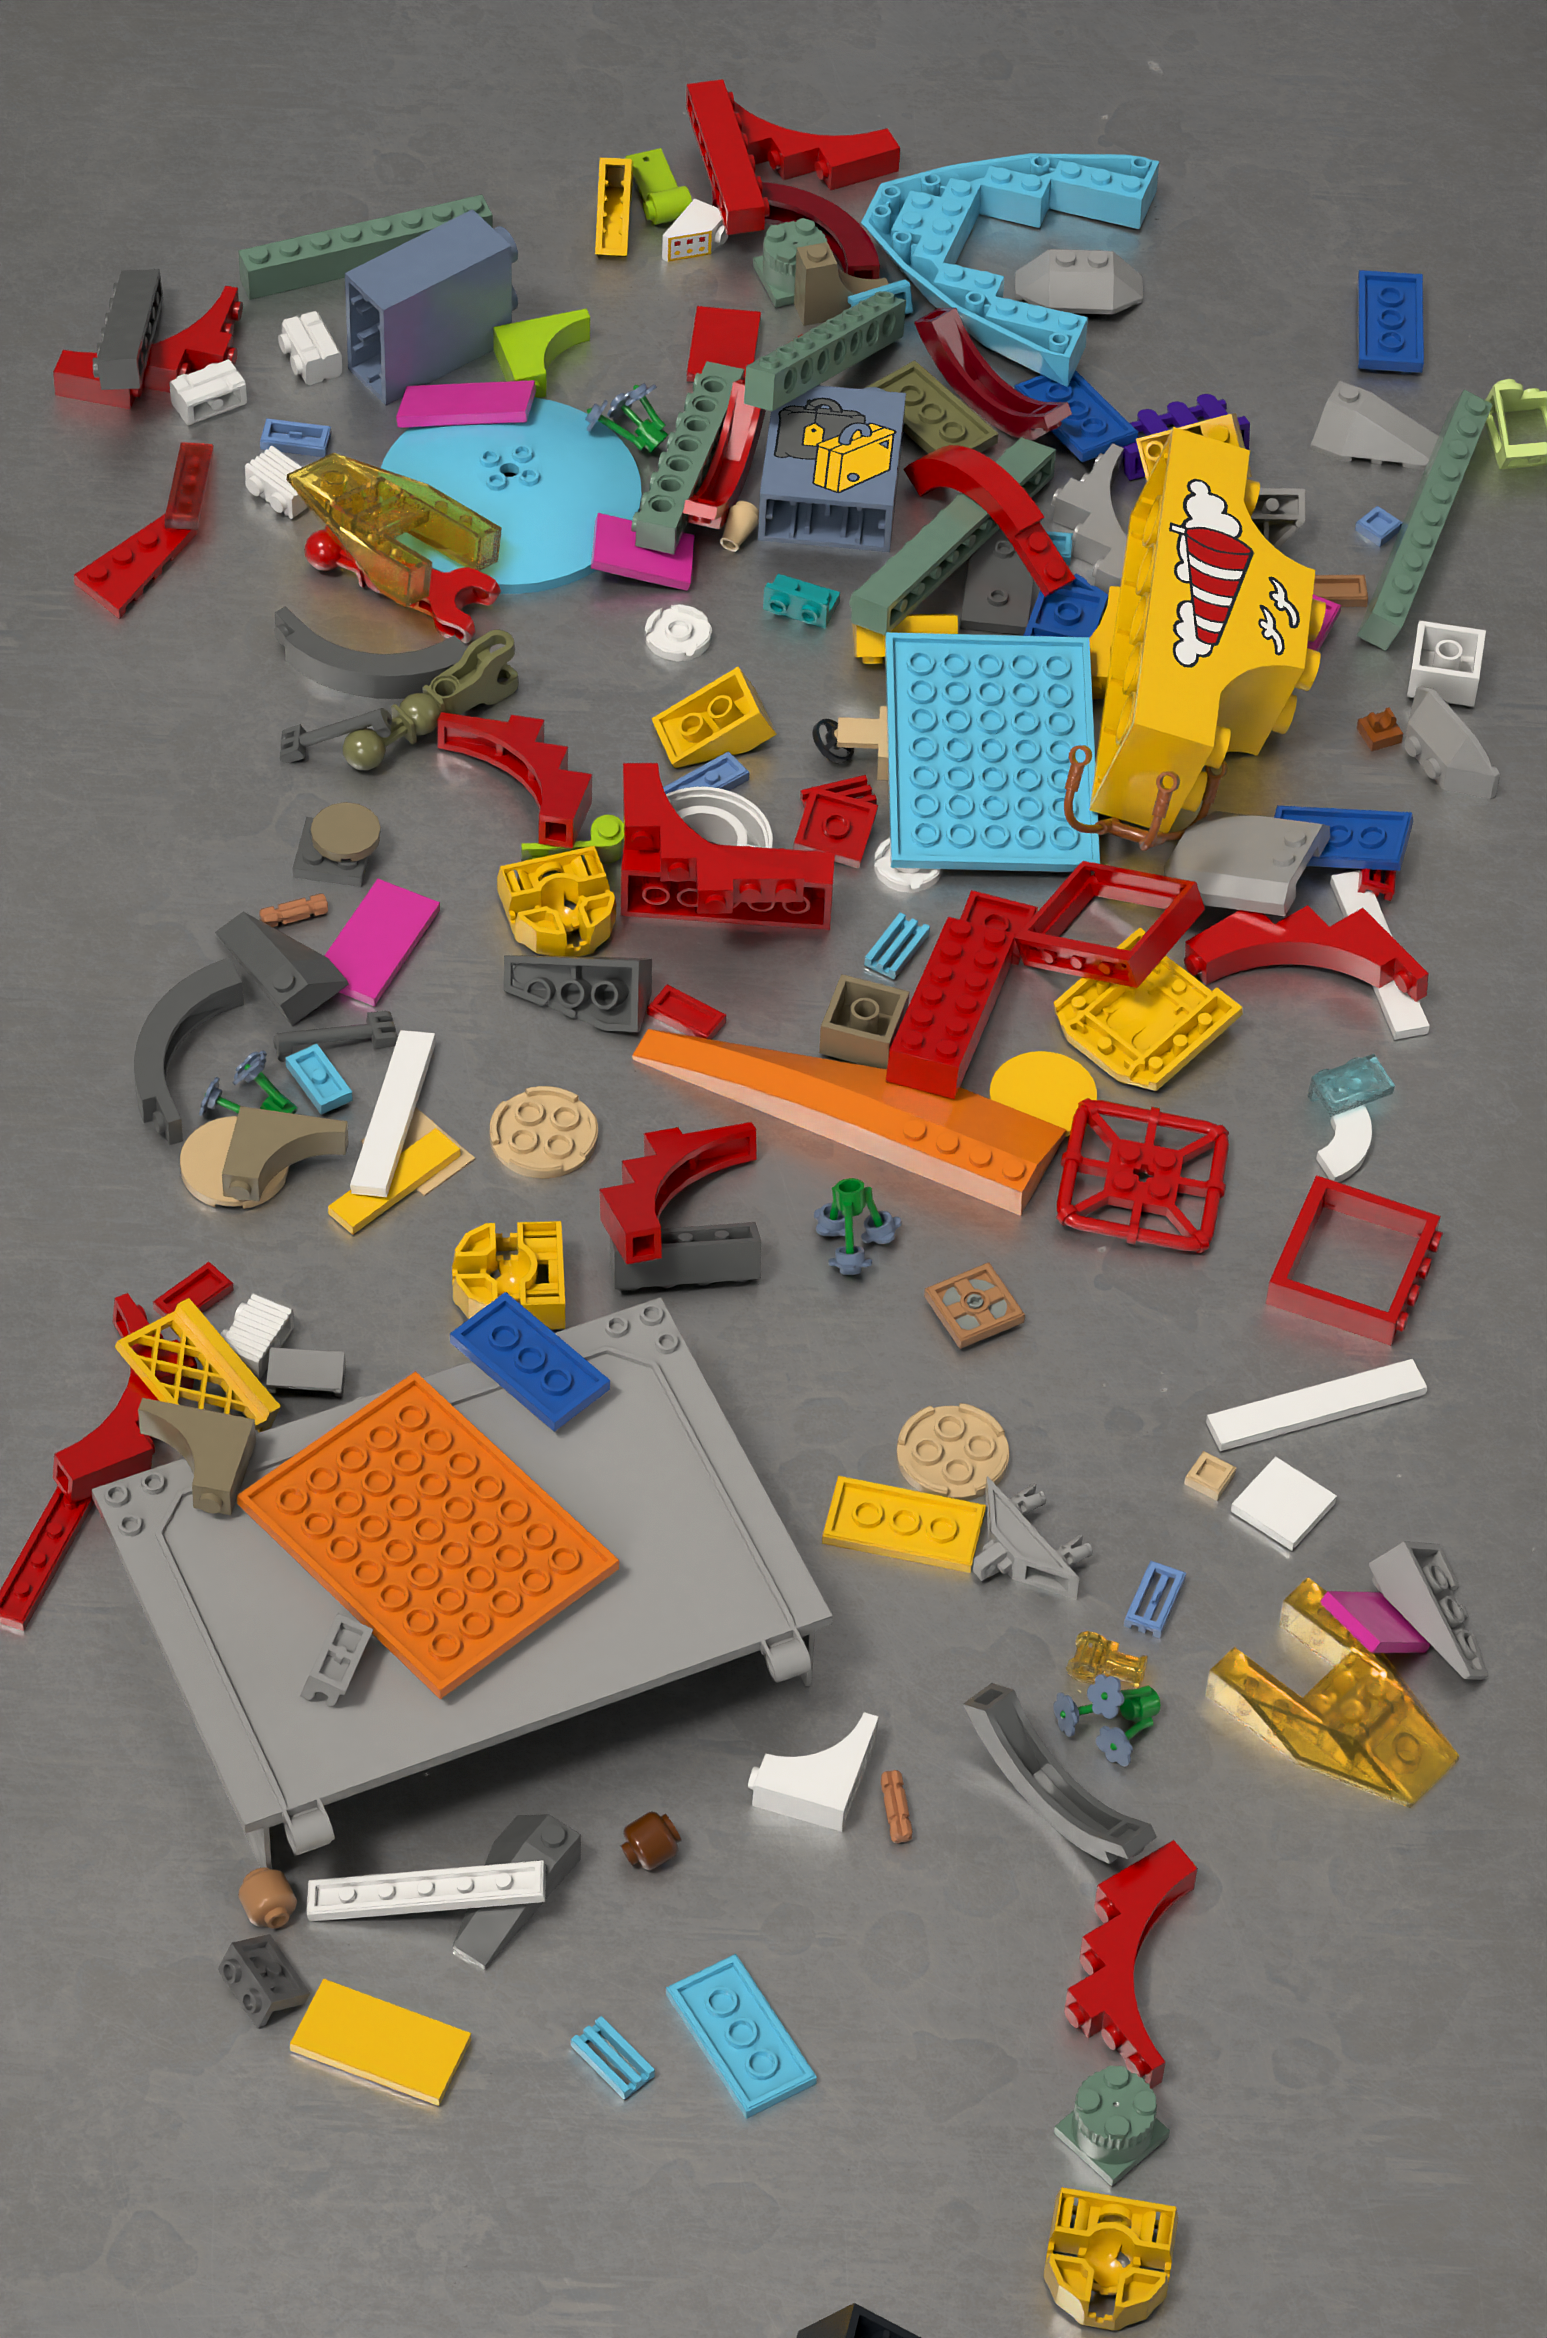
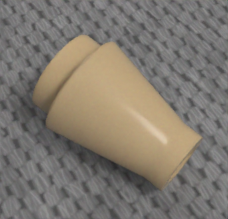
M738 501L730 507L724 534L720 540L721 545L725 549L733 552L738 551L740 545L759 525V510L757 507L746 501Z

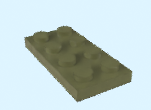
M915 360L867 386L877 387L887 392L906 393L903 432L928 454L949 445L964 446L981 453L998 443L999 433Z

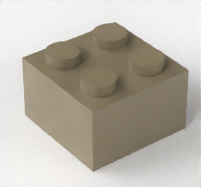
M841 974L821 1024L819 1053L870 1067L887 1069L889 1049L908 1008L909 991Z

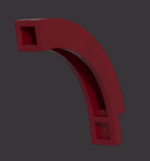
M762 182V198L767 197L770 208V215L765 217L766 224L779 225L785 222H797L801 218L814 221L815 227L825 234L834 258L844 273L862 279H879L880 263L874 244L862 226L846 211L811 192L792 186ZM712 191L711 205L718 208L714 193Z
M937 308L914 322L929 355L946 381L970 408L997 429L1017 438L1022 437L1028 440H1035L1045 433L1062 425L1061 421L1072 415L1068 402L1038 401L1023 395L1007 384L989 366L975 347L962 323L957 308Z

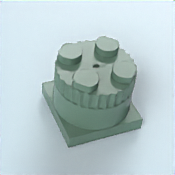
M801 218L797 222L791 221L784 224L771 225L764 238L763 255L753 258V267L775 308L794 304L797 248L827 242L825 234L815 227L814 221Z
M1109 2065L1100 2072H1094L1092 2076H1088L1087 2080L1082 2082V2086L1078 2088V2093L1076 2094L1074 2110L1055 2125L1054 2134L1108 2184L1113 2186L1168 2139L1170 2130L1156 2118V2095L1150 2089V2085L1143 2078L1138 2077L1136 2073H1131L1124 2066Z

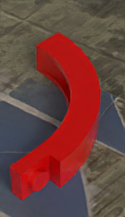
M739 379L733 382L722 432L708 473L696 494L685 500L683 513L689 514L688 523L721 529L727 521L730 507L737 503L746 482L766 410L744 404L745 380Z

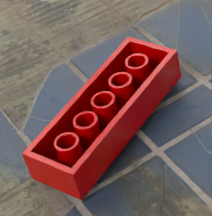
M713 844L733 855L750 861L780 867L804 868L803 902L733 903V913L697 914L696 881H660V849L624 850L623 848L620 916L830 930L835 852Z
M947 917L889 1049L886 1082L955 1099L1011 967L1016 934L962 919Z

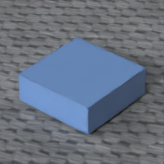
M1376 506L1356 522L1355 531L1381 547L1399 533L1403 522L1379 506Z

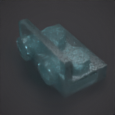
M1371 1054L1363 1058H1353L1346 1064L1331 1070L1323 1069L1311 1078L1307 1096L1311 1102L1320 1100L1330 1117L1393 1094L1395 1085L1375 1054Z

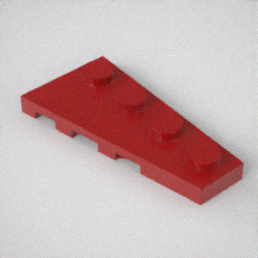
M173 508L75 573L74 584L120 619L126 613V606L132 600L136 601L143 594V588L151 579L156 580L162 573V567L168 560L173 561L197 535L196 525Z

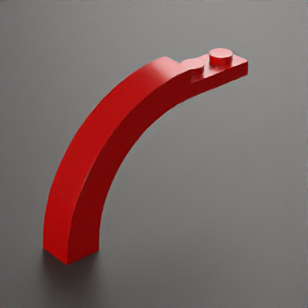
M949 445L917 459L903 469L920 497L938 487H948L962 492L978 503L1004 532L1044 597L1071 584L1076 579L1040 522L1045 517L1035 502L1004 468L989 457L968 447Z

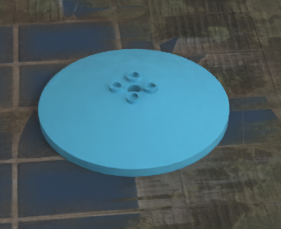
M534 397L527 422L409 427L391 446L383 460L377 481V506L381 523L390 541L410 562L420 563L441 572H451L458 568L470 567L494 578L500 587V594L533 593L573 583L597 571L591 569L594 527L597 514L602 513L633 520L635 512H640L642 497L639 470L627 446L607 426L597 420L591 431L588 432L586 430L589 422L585 420L588 414L559 402ZM512 472L517 475L513 477H506L504 473Z

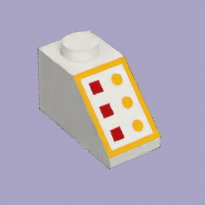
M694 199L663 235L662 260L669 262L711 255L719 244H724L728 235L726 234L719 209Z

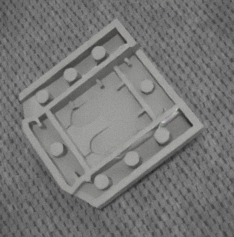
M1214 811L1186 829L1164 865V876L1196 882L1204 905L1285 916L1296 898V883L1312 855L1319 857L1330 839V826L1265 816Z

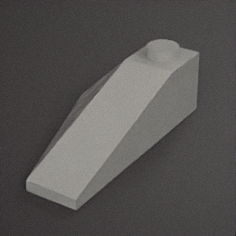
M1339 381L1326 402L1310 449L1343 461H1351L1352 457L1371 459V464L1382 465V461L1399 462L1404 468L1425 470L1439 436L1370 391Z
M1403 1541L1368 1563L1373 1573L1372 1580L1376 1589L1384 1595L1464 1679L1483 1680L1488 1677L1476 1638L1465 1629L1463 1622L1469 1616L1466 1607L1462 1604L1459 1605L1456 1601L1453 1591L1457 1590L1459 1585L1440 1544Z

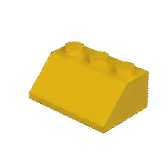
M909 614L891 632L958 634V615ZM852 623L854 656L862 657V663L864 664L883 663L882 657H885V635Z

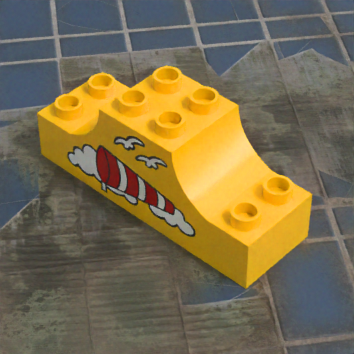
M1173 427L1130 514L1090 811L1150 828L1154 817L1152 812L1159 790L1156 785V779L1163 772L1173 771L1179 776L1180 785L1178 789L1172 792L1166 817L1162 818L1159 831L1168 833L1181 808L1196 812L1207 783V772L1201 771L1204 765L1219 769L1226 752H1243L1258 756L1271 731L1285 734L1288 731L1297 704V696L1291 694L1294 688L1309 691L1314 683L1321 654L1319 651L1307 648L1308 641L1314 642L1320 632L1325 616L1326 603L1312 599L1315 570L1293 561L1277 550L1261 534L1251 519L1260 492V482L1247 479L1250 450ZM1166 775L1163 778V785L1170 789L1174 781L1172 777Z

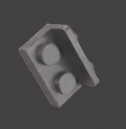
M270 1934L232 1942L218 1968L223 1980L228 1984L242 2005L243 2010L257 2028L266 2025L273 2011L303 2005L310 1995V1992Z

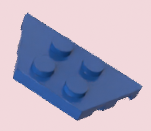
M1077 573L1074 575L1076 579L1071 584L1047 597H1044L1040 590L1023 636L1090 638L1101 623L1107 607L1108 594L1098 587L1090 585L1085 578Z

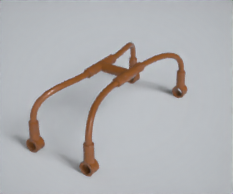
M1078 745L1070 750L1068 758L1071 765L1064 787L1066 789L1064 814L1067 822L1073 829L1082 833H1096L1098 835L1107 833L1139 843V849L1142 851L1161 845L1166 841L1181 839L1188 827L1170 833L1159 831L1162 818L1166 817L1172 792L1178 789L1180 785L1179 776L1173 771L1163 772L1156 779V785L1159 790L1152 812L1154 817L1149 831L1121 823L1122 820L1114 817L1098 821L1095 825L1080 823L1073 813V798L1075 792H1078L1084 767L1092 759V752L1085 745ZM1078 749L1083 750L1086 754L1083 762H1078L1075 758V753ZM1224 760L1221 764L1222 772L1219 775H1215L1211 767L1205 766L1208 776L1202 798L1203 803L1197 817L1189 826L1206 817L1211 803H1214L1220 780L1228 772V765ZM1166 775L1172 777L1174 781L1170 789L1163 785V778Z

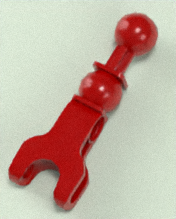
M322 529L313 532L307 538L304 549L306 559L315 569L330 571L340 566L357 573L359 586L364 588L367 585L372 591L386 595L391 593L392 599L431 616L434 620L435 628L440 635L446 638L455 635L463 643L470 642L476 631L471 616L461 611V609L472 603L490 606L496 601L501 592L494 578L470 567L458 568L451 572H441L420 563L409 562L406 559L401 562L392 553H377L374 546H370L365 555L346 548L345 541L334 530Z

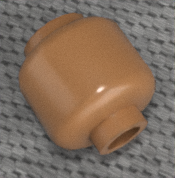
M268 1867L258 1868L247 1874L238 1893L240 1902L250 1922L257 1927L275 1929L283 1926L288 1922L297 1904V1899L284 1873Z

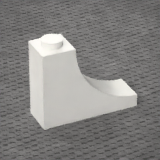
M864 1712L857 1726L846 1738L835 1746L816 1754L784 1757L765 1753L761 1766L753 1767L748 1782V1789L753 1790L752 1806L842 1832L877 1739L879 1716Z

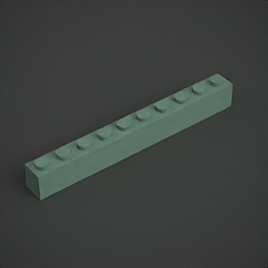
M1465 389L1446 417L1356 635L1385 651L1403 627L1493 405Z
M1021 437L1014 445L1008 447L1004 454L995 462L1004 468L1032 498L1054 477L1056 449ZM959 493L945 509L940 510L938 515L928 525H924L911 541H907L897 554L890 557L882 568L873 573L867 582L852 593L849 606L852 608L851 623L886 636V632H891L1000 527L978 503L967 495Z

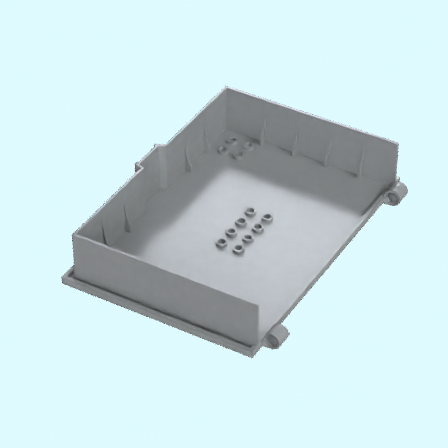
M661 1297L555 1333L610 1380L609 1391L555 1432L472 1361L423 1377L427 1383L619 1559V1570L442 1699H439L372 1633L345 1694L339 1695L334 1706L329 1707L326 1705L328 1696L322 1692H316L311 1700L301 1697L300 1694L336 1614L339 1613L354 1621H359L237 1504V1500L231 1515L212 1514L193 1508L192 1482L194 1474L185 1458L92 1489L93 1501L260 1868L268 1867L272 1869L269 1827L284 1823L288 1842L295 1855L330 1844L331 1840L335 1839L331 1822L324 1808L327 1804L760 1650L762 1655L765 1654L768 1669L775 1682L778 1683L799 1675L805 1687L812 1684L815 1630L832 1625L833 1615ZM389 1389L370 1396H360L352 1402L257 1433L256 1444L239 1493Z

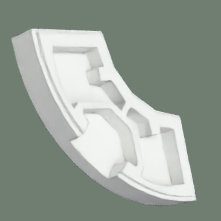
M1364 1103L1332 1114L1331 1125L1335 1132L1334 1138L1328 1146L1317 1152L1316 1158L1328 1178L1332 1181L1340 1183L1353 1175L1361 1167L1369 1151L1372 1138V1123Z

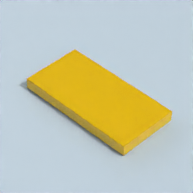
M838 1476L822 1535V1544L971 1573L986 1505Z
M323 1978L290 2042V2051L439 2106L472 2039L470 2032Z

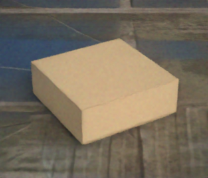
M1203 1451L1186 1475L1184 1484L1218 1501L1235 1476L1236 1467Z

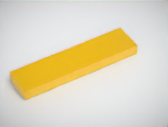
M435 1128L400 1154L387 1197L351 1194V1190H349L328 1206V1214L354 1235L460 1157V1148Z

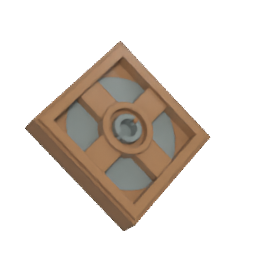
M989 1262L927 1287L924 1291V1297L960 1349L1022 1324L1025 1321L1024 1312Z

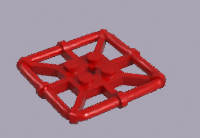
M1089 1098L1080 1101L1073 1116L1067 1151L1062 1154L1061 1158L1063 1172L1057 1198L1058 1214L1056 1219L1062 1226L1068 1225L1077 1230L1126 1239V1243L1135 1245L1137 1241L1182 1251H1196L1197 1253L1208 1250L1215 1232L1220 1199L1225 1195L1226 1185L1223 1183L1229 1151V1131L1223 1125L1160 1112V1108L1151 1106V1110L1104 1100H1091ZM1100 1114L1148 1124L1144 1143L1120 1139ZM1087 1123L1111 1150L1109 1162L1085 1158L1081 1155ZM1157 1126L1206 1135L1179 1150L1153 1145ZM1214 1148L1209 1180L1205 1182L1180 1177L1182 1164ZM1077 1172L1105 1178L1102 1191L1076 1205L1071 1204ZM1136 1173H1146L1150 1177L1146 1179V1182L1139 1181V1176ZM1177 1192L1205 1198L1200 1230H1197L1175 1205ZM1107 1204L1132 1209L1129 1225L1085 1216ZM1141 1211L1166 1216L1181 1235L1140 1228Z

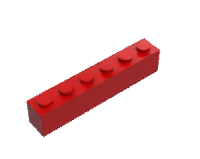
M723 79L687 84L686 110L726 234L732 235L764 230L765 217L770 215L769 202L767 197L762 198L761 177L755 176L753 154L748 155V139L746 133L741 134V117L739 112L734 113L735 103L732 91L727 92Z

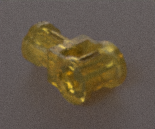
M1086 1631L1077 1635L1075 1640L1077 1649L1074 1658L1068 1661L1066 1671L1072 1678L1080 1682L1094 1683L1096 1676L1103 1674L1106 1677L1116 1676L1119 1680L1132 1683L1133 1688L1138 1689L1141 1687L1145 1675L1148 1656L1142 1655L1138 1658L1118 1652L1120 1643L1107 1640L1095 1632Z

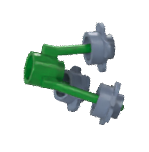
M848 1178L839 1181L832 1187V1203H827L815 1210L814 1218L818 1221L816 1226L818 1234L823 1236H845L846 1246L835 1250V1258L828 1260L829 1266L840 1268V1273L854 1275L862 1271L861 1267L871 1266L872 1260L865 1259L864 1248L854 1246L853 1217L860 1215L863 1212V1208L867 1205L870 1215L864 1221L866 1232L861 1235L864 1243L875 1241L877 1244H886L891 1242L895 1238L896 1229L902 1225V1221L899 1217H892L888 1211L877 1210L871 1187L864 1188L863 1181Z

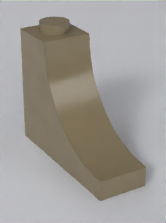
M828 242L797 248L794 306L803 326L826 322L828 319L841 314L844 310L851 308V304L848 303V296L889 284L886 278L862 279L841 271L837 267V262Z
M240 1106L222 1171L223 1196L232 1197L237 1200L260 1201L261 1195L268 1183L289 1165L319 1155H346L349 1145L348 1121Z
M142 1398L138 1409L140 1433L166 1442L175 1448L188 1462L194 1474L192 1482L193 1508L212 1514L231 1515L256 1444L255 1419Z

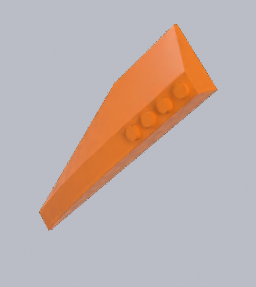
M653 1029L646 1031L632 1055V1059L1020 1216L1067 1134V1129L961 1087L955 1099L886 1082L887 1069Z

